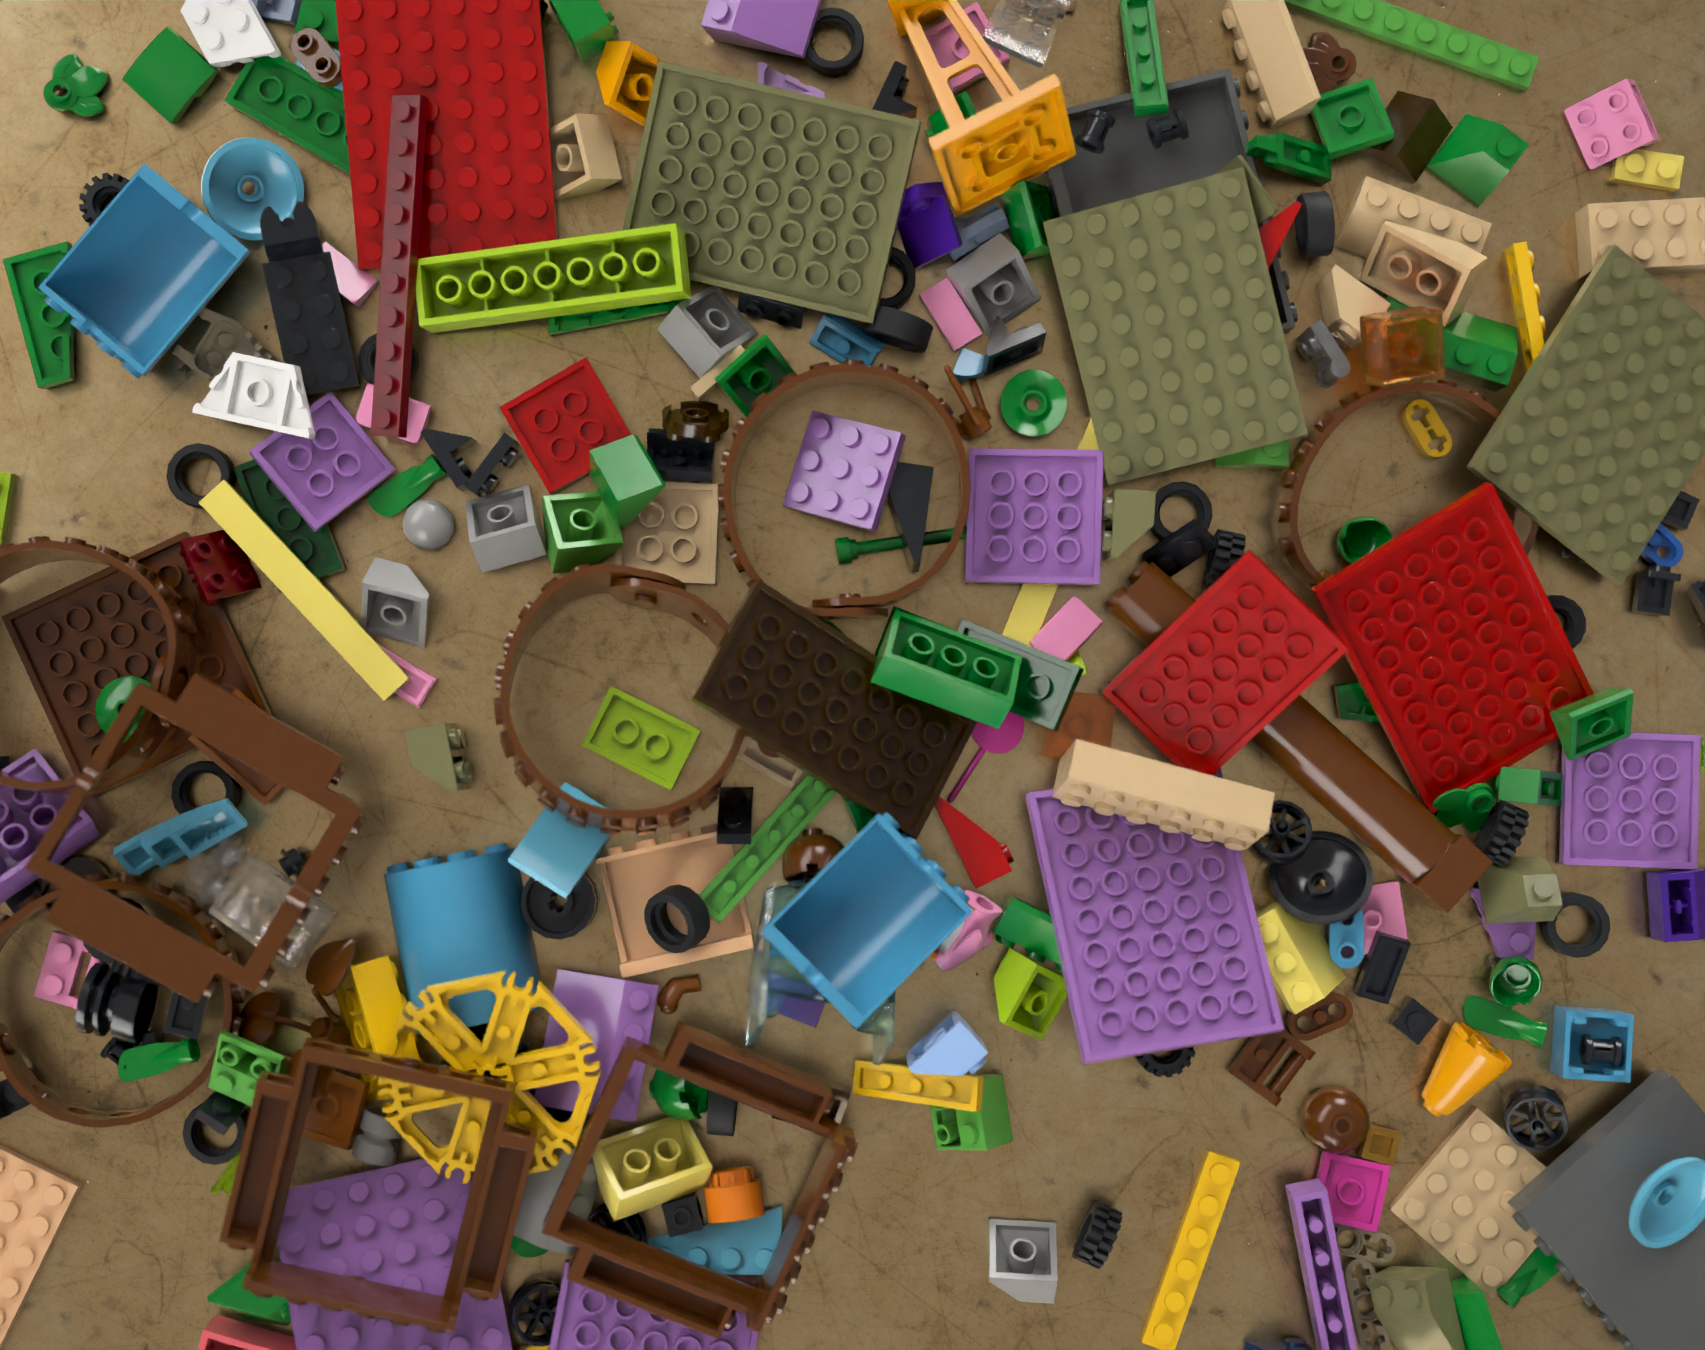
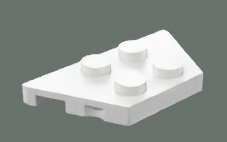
M186 0L180 10L209 64L216 68L231 66L235 62H253L254 58L270 56L271 58H276L281 55L252 0Z
M233 352L225 362L222 372L216 375L210 383V392L202 403H196L192 410V413L315 439V431L301 369L299 366Z

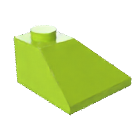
M1009 948L993 977L999 1020L1011 1028L1043 1041L1068 995L1064 976L1032 958Z

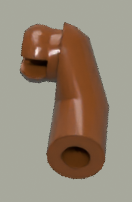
M692 975L670 979L658 994L657 1004L661 1012L664 1014L674 1013L678 1009L677 1003L683 994L701 991L700 976Z

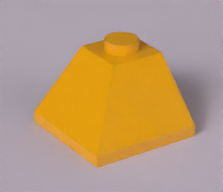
M606 41L596 70L604 104L644 127L658 60H663L631 41Z

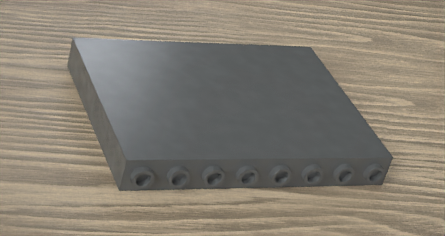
M1230 68L1167 83L1168 113L1134 116L1131 92L1066 108L1077 155L1044 172L1056 218L1214 175L1238 155L1243 156L1265 188L1262 175L1256 173L1254 162L1257 159L1246 155V141H1248L1246 130L1249 129V121L1246 111L1240 109L1238 98L1241 96L1240 85L1237 78H1232ZM1089 109L1105 112L1116 120L1113 128H1109L1103 142L1105 149L1101 154L1086 151L1075 143L1076 137L1082 134L1088 120L1086 116ZM1180 109L1187 123L1189 137L1184 140L1180 137L1162 143L1161 148L1155 149L1148 136L1146 121L1151 118L1156 121L1173 115L1174 110ZM1171 126V127H1168V128H1166V129H1163L1162 132H1164V131H1166V130H1169V129H1172V126ZM1273 215L1269 217L1266 221H1264L1262 224H1260L1258 226V229L1262 227L1264 224H1266L1268 221H1270L1273 218ZM1280 247L1268 271L1283 333L1286 334L1296 327L1295 322L1298 321L1295 304L1293 302L1289 303L1286 290H1289L1290 284L1287 272L1285 270L1281 271L1278 259L1281 258Z
M1659 1068L1507 1203L1515 1211L1512 1218L1525 1232L1530 1229L1537 1236L1533 1240L1534 1244L1547 1257L1552 1254L1558 1261L1554 1266L1568 1282L1573 1279L1579 1285V1288L1576 1290L1577 1294L1587 1305L1591 1307L1595 1304L1601 1311L1597 1315L1600 1321L1611 1332L1616 1329L1622 1337L1618 1341L1626 1350H1705V1218L1686 1237L1662 1248H1650L1642 1245L1634 1238L1629 1227V1211L1632 1200L1641 1184L1651 1173L1660 1166L1675 1159L1696 1157L1705 1161V1113L1673 1075Z

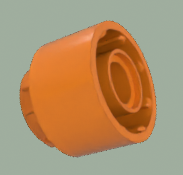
M739 1166L711 1172L709 1185L703 1187L709 1223L735 1222L766 1214L762 1182L760 1178H755L754 1169L750 1166Z

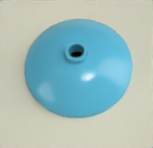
M246 137L225 143L211 155L202 173L201 195L210 217L226 232L242 239L263 240L260 230V218L263 210L270 206L279 215L281 221L287 217L294 219L293 210L297 201L303 202L304 183L296 162L283 148L265 139ZM246 182H251L254 189L251 194L247 195L243 191V185Z
M1696 1157L1675 1159L1660 1166L1644 1180L1632 1200L1629 1211L1630 1231L1634 1238L1642 1245L1650 1248H1662L1672 1245L1690 1234L1705 1218V1161Z

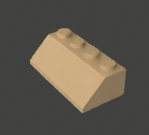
M1227 0L1222 11L1223 20L1227 29L1232 28L1236 38L1234 41L1235 52L1239 60H1244L1248 70L1246 72V81L1250 90L1256 91L1259 99L1257 108L1263 122L1267 121L1271 130L1307 117L1321 96L1285 1Z
M1366 176L1356 187L1334 247L1368 259L1383 222L1390 221L1458 241L1481 254L1492 223Z

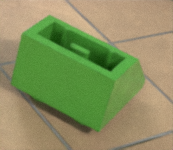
M223 1030L219 1035L208 1088L251 1106L257 1080L262 1071L288 1075L290 1061L283 1055Z
M975 1074L984 1076L981 1111L974 1112L930 1105L937 1150L987 1151L1013 1141L1003 1074Z

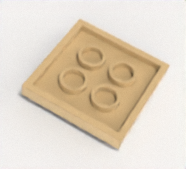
M665 482L666 487L624 529H620L623 547L616 550L615 565L662 573L674 577L684 584L716 585L719 525L718 484Z

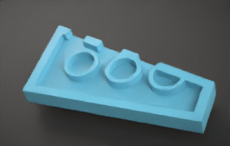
M783 1205L771 1207V1209L765 1210L766 1214L752 1219L727 1223L708 1222V1224H704L702 1230L671 1238L668 1232L648 1236L647 1244L722 1274L763 1275L782 1235Z

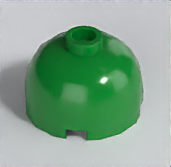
M656 1069L654 1078L651 1079L649 1084V1091L652 1099L656 1100L662 1112L677 1120L702 1118L699 1114L707 1112L709 1090Z

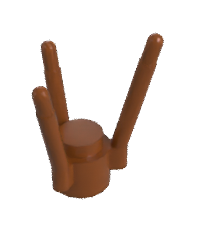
M945 365L944 371L966 412L959 416L962 421L961 423L953 415H951L960 436L966 434L970 441L992 428L988 421L991 419V416L985 407L976 379L972 378L969 381L978 408L976 406L972 407L949 365Z

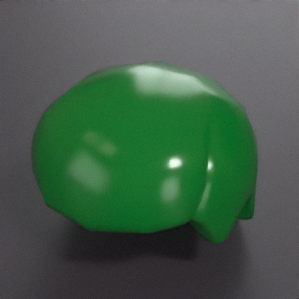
M1358 516L1347 521L1337 535L1338 539L1336 540L1337 550L1345 561L1352 564L1392 540V533L1384 522L1371 516Z
M1509 956L1501 959L1492 967L1489 978V990L1494 1001L1506 1009H1511L1512 1006L1518 1004L1527 1006L1540 993L1543 978L1538 966L1534 962L1522 956Z

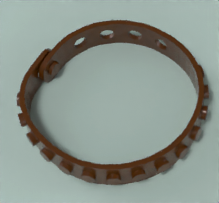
M1423 377L1402 378V384L1394 386L1390 385L1389 380L1369 385L1370 392L1359 395L1357 391H1354L1339 400L1340 406L1330 413L1328 411L1324 412L1313 423L1315 428L1307 438H1302L1293 453L1295 457L1289 468H1286L1280 481L1282 488L1274 512L1279 537L1277 543L1282 556L1286 557L1291 568L1310 588L1315 587L1334 575L1324 569L1318 572L1306 556L1298 531V505L1306 475L1317 453L1330 434L1357 409L1373 400L1391 394L1427 395L1445 400L1463 409L1478 420L1488 432L1501 414V411L1487 403V399L1475 391L1467 392L1456 388V383L1438 379L1436 383H1423ZM1516 508L1513 527L1528 556L1539 525Z
M105 872L84 874L85 880L102 889L134 892L161 902L187 920L196 929L209 948L239 963L235 951L230 949L224 938L225 932L221 925L215 919L211 920L202 910L203 906L190 896L184 897L173 891L172 885L160 880H154L153 883L139 880L140 875L134 873L120 872L119 877L105 878ZM53 884L49 886L51 893L40 898L37 894L28 897L19 904L21 910L11 917L7 914L0 919V952L9 938L25 921L57 900L63 890L62 888ZM220 975L224 997V1020L221 1032L225 1030L239 1036L244 1021L240 1014L241 1003L245 1002V988ZM0 1023V1072L3 1071L17 1093L39 1111L57 1120L83 1127L105 1128L130 1125L149 1119L173 1107L211 1076L216 1054L215 1049L204 1069L187 1087L155 1104L120 1111L95 1110L73 1104L57 1096L42 1084L27 1067L18 1049V1043L14 1035L3 1023Z

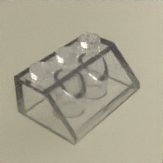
M259 855L248 856L208 912L250 943L257 946L295 881ZM315 895L311 896L306 905L312 910L302 927L295 924L288 935L294 940L283 958L279 955H276L274 960L290 971H293L320 942L340 914Z

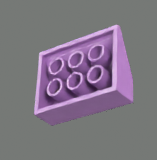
M708 0L701 26L714 41L805 58L822 0Z
M36 748L2 769V771L12 776L31 782L60 780ZM0 784V904L40 877L25 869V866L69 794L42 793ZM84 809L81 810L51 859L52 862L60 864L101 836L93 820Z
M557 969L553 995L594 1038L593 1043L597 1047L596 1052L585 1055V1059L589 1062L600 1061V1068L595 1072L601 1070L587 1114L591 1115L626 1036L649 1045L659 985ZM550 1013L543 1048L561 1045L568 1040L567 1031ZM637 1060L634 1061L609 1118L635 1122L645 1063ZM576 1080L538 1087L536 1088L534 1098L542 1106L573 1111L580 1092V1086Z

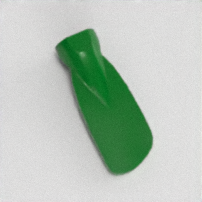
M431 454L422 464L400 473L374 491L368 497L369 505L378 514L385 517H393L416 501L431 486L434 480L442 478L447 472L437 457Z
M1469 995L1463 1005L1465 1021L1474 1029L1503 1038L1526 1040L1537 1047H1541L1548 1028L1547 1023L1531 1021L1513 1009H1506L1496 1002L1475 995Z
M185 1038L180 1042H159L127 1049L121 1054L119 1059V1077L123 1082H131L167 1072L182 1063L191 1064L198 1062L201 1056L198 1041L192 1038Z
M1536 1247L1506 1284L1496 1290L1498 1292L1496 1295L1507 1307L1513 1309L1518 1305L1522 1297L1531 1294L1558 1273V1270L1554 1267L1558 1261L1552 1254L1547 1257Z

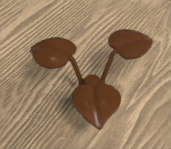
M346 939L326 943L313 953L308 962L306 980L308 983L315 985L312 993L329 1017L317 1018L312 1022L311 1026L286 1017L278 1016L283 1006L282 998L272 992H262L252 997L242 1009L240 1017L244 1018L239 1037L263 1046L273 1037L276 1030V1022L308 1032L313 1039L346 1046L350 1039V1030L338 1023L340 1016L332 1011L322 995L330 996L342 985L353 960L357 941ZM302 1049L296 1051L291 1058L288 1069L289 1076L296 1077ZM319 1065L312 1094L313 1098L327 1099L328 1085L335 1067Z

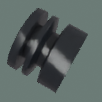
M95 963L90 968L80 990L75 1016L77 1030L86 1034L94 1032L96 1036L100 1037L105 1036L111 1030L114 1040L133 1044L140 1043L142 1041V1034L149 1030L155 1015L159 986L111 970L109 964Z

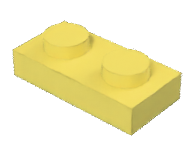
M1642 149L1632 150L1612 161L1609 182L1675 192L1680 188L1684 156Z

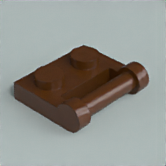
M1284 1029L1280 1032L1252 1036L1227 1071L1277 1107L1282 1100L1280 1096L1305 1061L1307 1059L1310 1061L1316 1052ZM1289 1047H1292L1296 1052L1268 1089L1263 1085L1264 1081Z

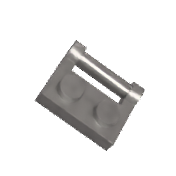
M1322 319L1309 326L1296 338L1299 342L1297 347L1302 357L1306 361L1311 360L1317 369L1316 380L1321 387L1328 388L1333 386L1337 379L1345 377L1350 372V362Z

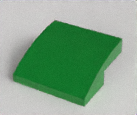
M166 27L142 51L122 80L170 123H178L193 99L204 95L219 70L210 65L208 60L171 27Z

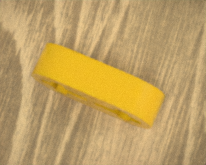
M1417 399L1408 403L1403 408L1401 419L1421 454L1428 459H1438L1445 456L1451 450L1452 438L1434 407L1424 399ZM1413 407L1417 411L1424 410L1426 415L1422 417V421L1426 428H1424L1420 420L1413 421L1411 419V415L1414 414ZM1427 431L1430 432L1434 439L1441 438L1443 443L1439 445L1440 452L1436 448L1432 450L1429 448L1428 444L1432 440Z

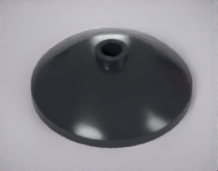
M1312 831L1309 847L1302 858L1292 864L1283 866L1271 864L1270 887L1278 904L1291 916L1311 924L1327 925L1349 919L1363 908L1372 891L1373 871L1365 852L1352 840L1333 832ZM1305 833L1298 835L1305 839ZM1287 841L1290 853L1295 852L1301 847L1296 843ZM1280 847L1277 853L1283 854L1282 848ZM1318 885H1323L1326 887V889L1324 891H1318L1315 889V887Z

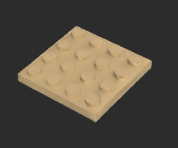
M1473 1106L1387 1208L1493 1299L1498 1293L1496 1290L1506 1284L1537 1247L1533 1242L1537 1236L1530 1229L1525 1232L1512 1218L1515 1211L1507 1202L1546 1167L1526 1149L1518 1146L1504 1130L1482 1111Z

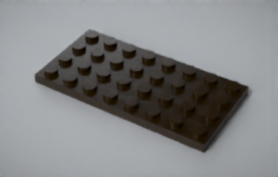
M759 579L755 580L688 698L873 816H876L878 813L881 815L885 812L889 813L900 825L897 831L913 839L918 838L977 722L970 718L872 683L871 679L877 656Z

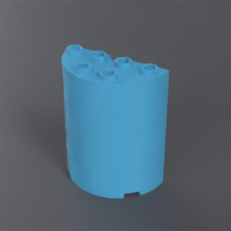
M144 163L38 288L47 295L44 301L60 314L64 310L74 317L70 321L74 327L83 334L89 335L98 341L96 343L98 347L111 357L114 356L121 362H124L122 366L139 379L141 375L147 376L251 252Z
M887 812L883 815L878 813L760 930L856 1029L974 911L967 904L970 897L958 885H955L953 888L948 885L944 880L947 876L946 872L935 861H931L926 856L922 859L920 854L924 851L923 848L912 837H908L904 833L899 834L896 830L900 825Z
M506 843L486 847V854L474 856L473 850L447 855L448 861L441 862L440 856L415 861L413 862L414 868L408 869L407 863L387 866L388 873L384 874L407 1000L408 1002L411 1001L417 1008L424 1007V1002L418 995L423 989L426 990L427 986L507 970L503 979L504 984L507 983L509 975L514 971L517 972L514 982L518 987H525L529 978L533 977L534 985L531 992L533 994L536 992L539 980L541 981L532 929L525 921L520 905L522 889L524 888L520 869L507 862L516 848L507 849ZM490 990L455 995L450 998L449 1007L467 1027L485 1024L490 1021L496 996ZM541 1006L534 1007V1008H532V1009L530 1010V1012H531V1011H534V1010H537V1009H540V1008H542V1007H541Z

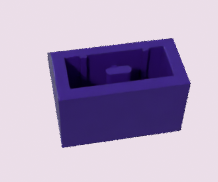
M1705 868L1646 872L1651 939L1662 942L1705 939Z

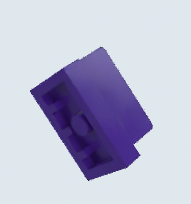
M943 182L916 183L907 188L898 221V228L907 256L911 259L914 268L918 269L960 248L963 243Z

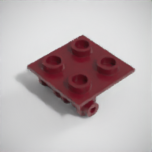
M224 529L180 540L181 544L179 546L181 551H179V554L183 556L187 567L190 568L187 570L188 574L195 575L191 581L193 584H199L196 586L200 594L199 599L201 602H205L207 607L220 602L219 599L261 588L247 554Z

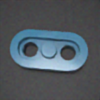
M1362 910L1353 915V920L1349 924L1342 922L1329 924V954L1333 962L1341 968L1349 969L1356 967L1363 960L1364 915ZM1344 946H1351L1353 948L1351 957L1345 958L1341 955V949Z

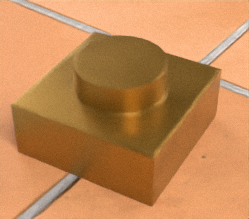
M1369 1124L1368 1134L1365 1141L1360 1145L1358 1156L1394 1166L1402 1133Z

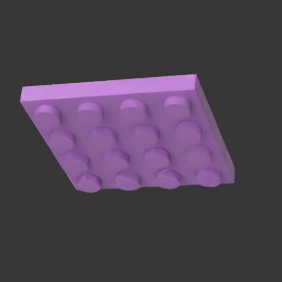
M969 448L971 490L967 514L965 582L1100 585L1104 451Z
M1631 732V736L1570 761L1562 747L1563 777L1560 809L1559 864L1697 869L1701 735Z

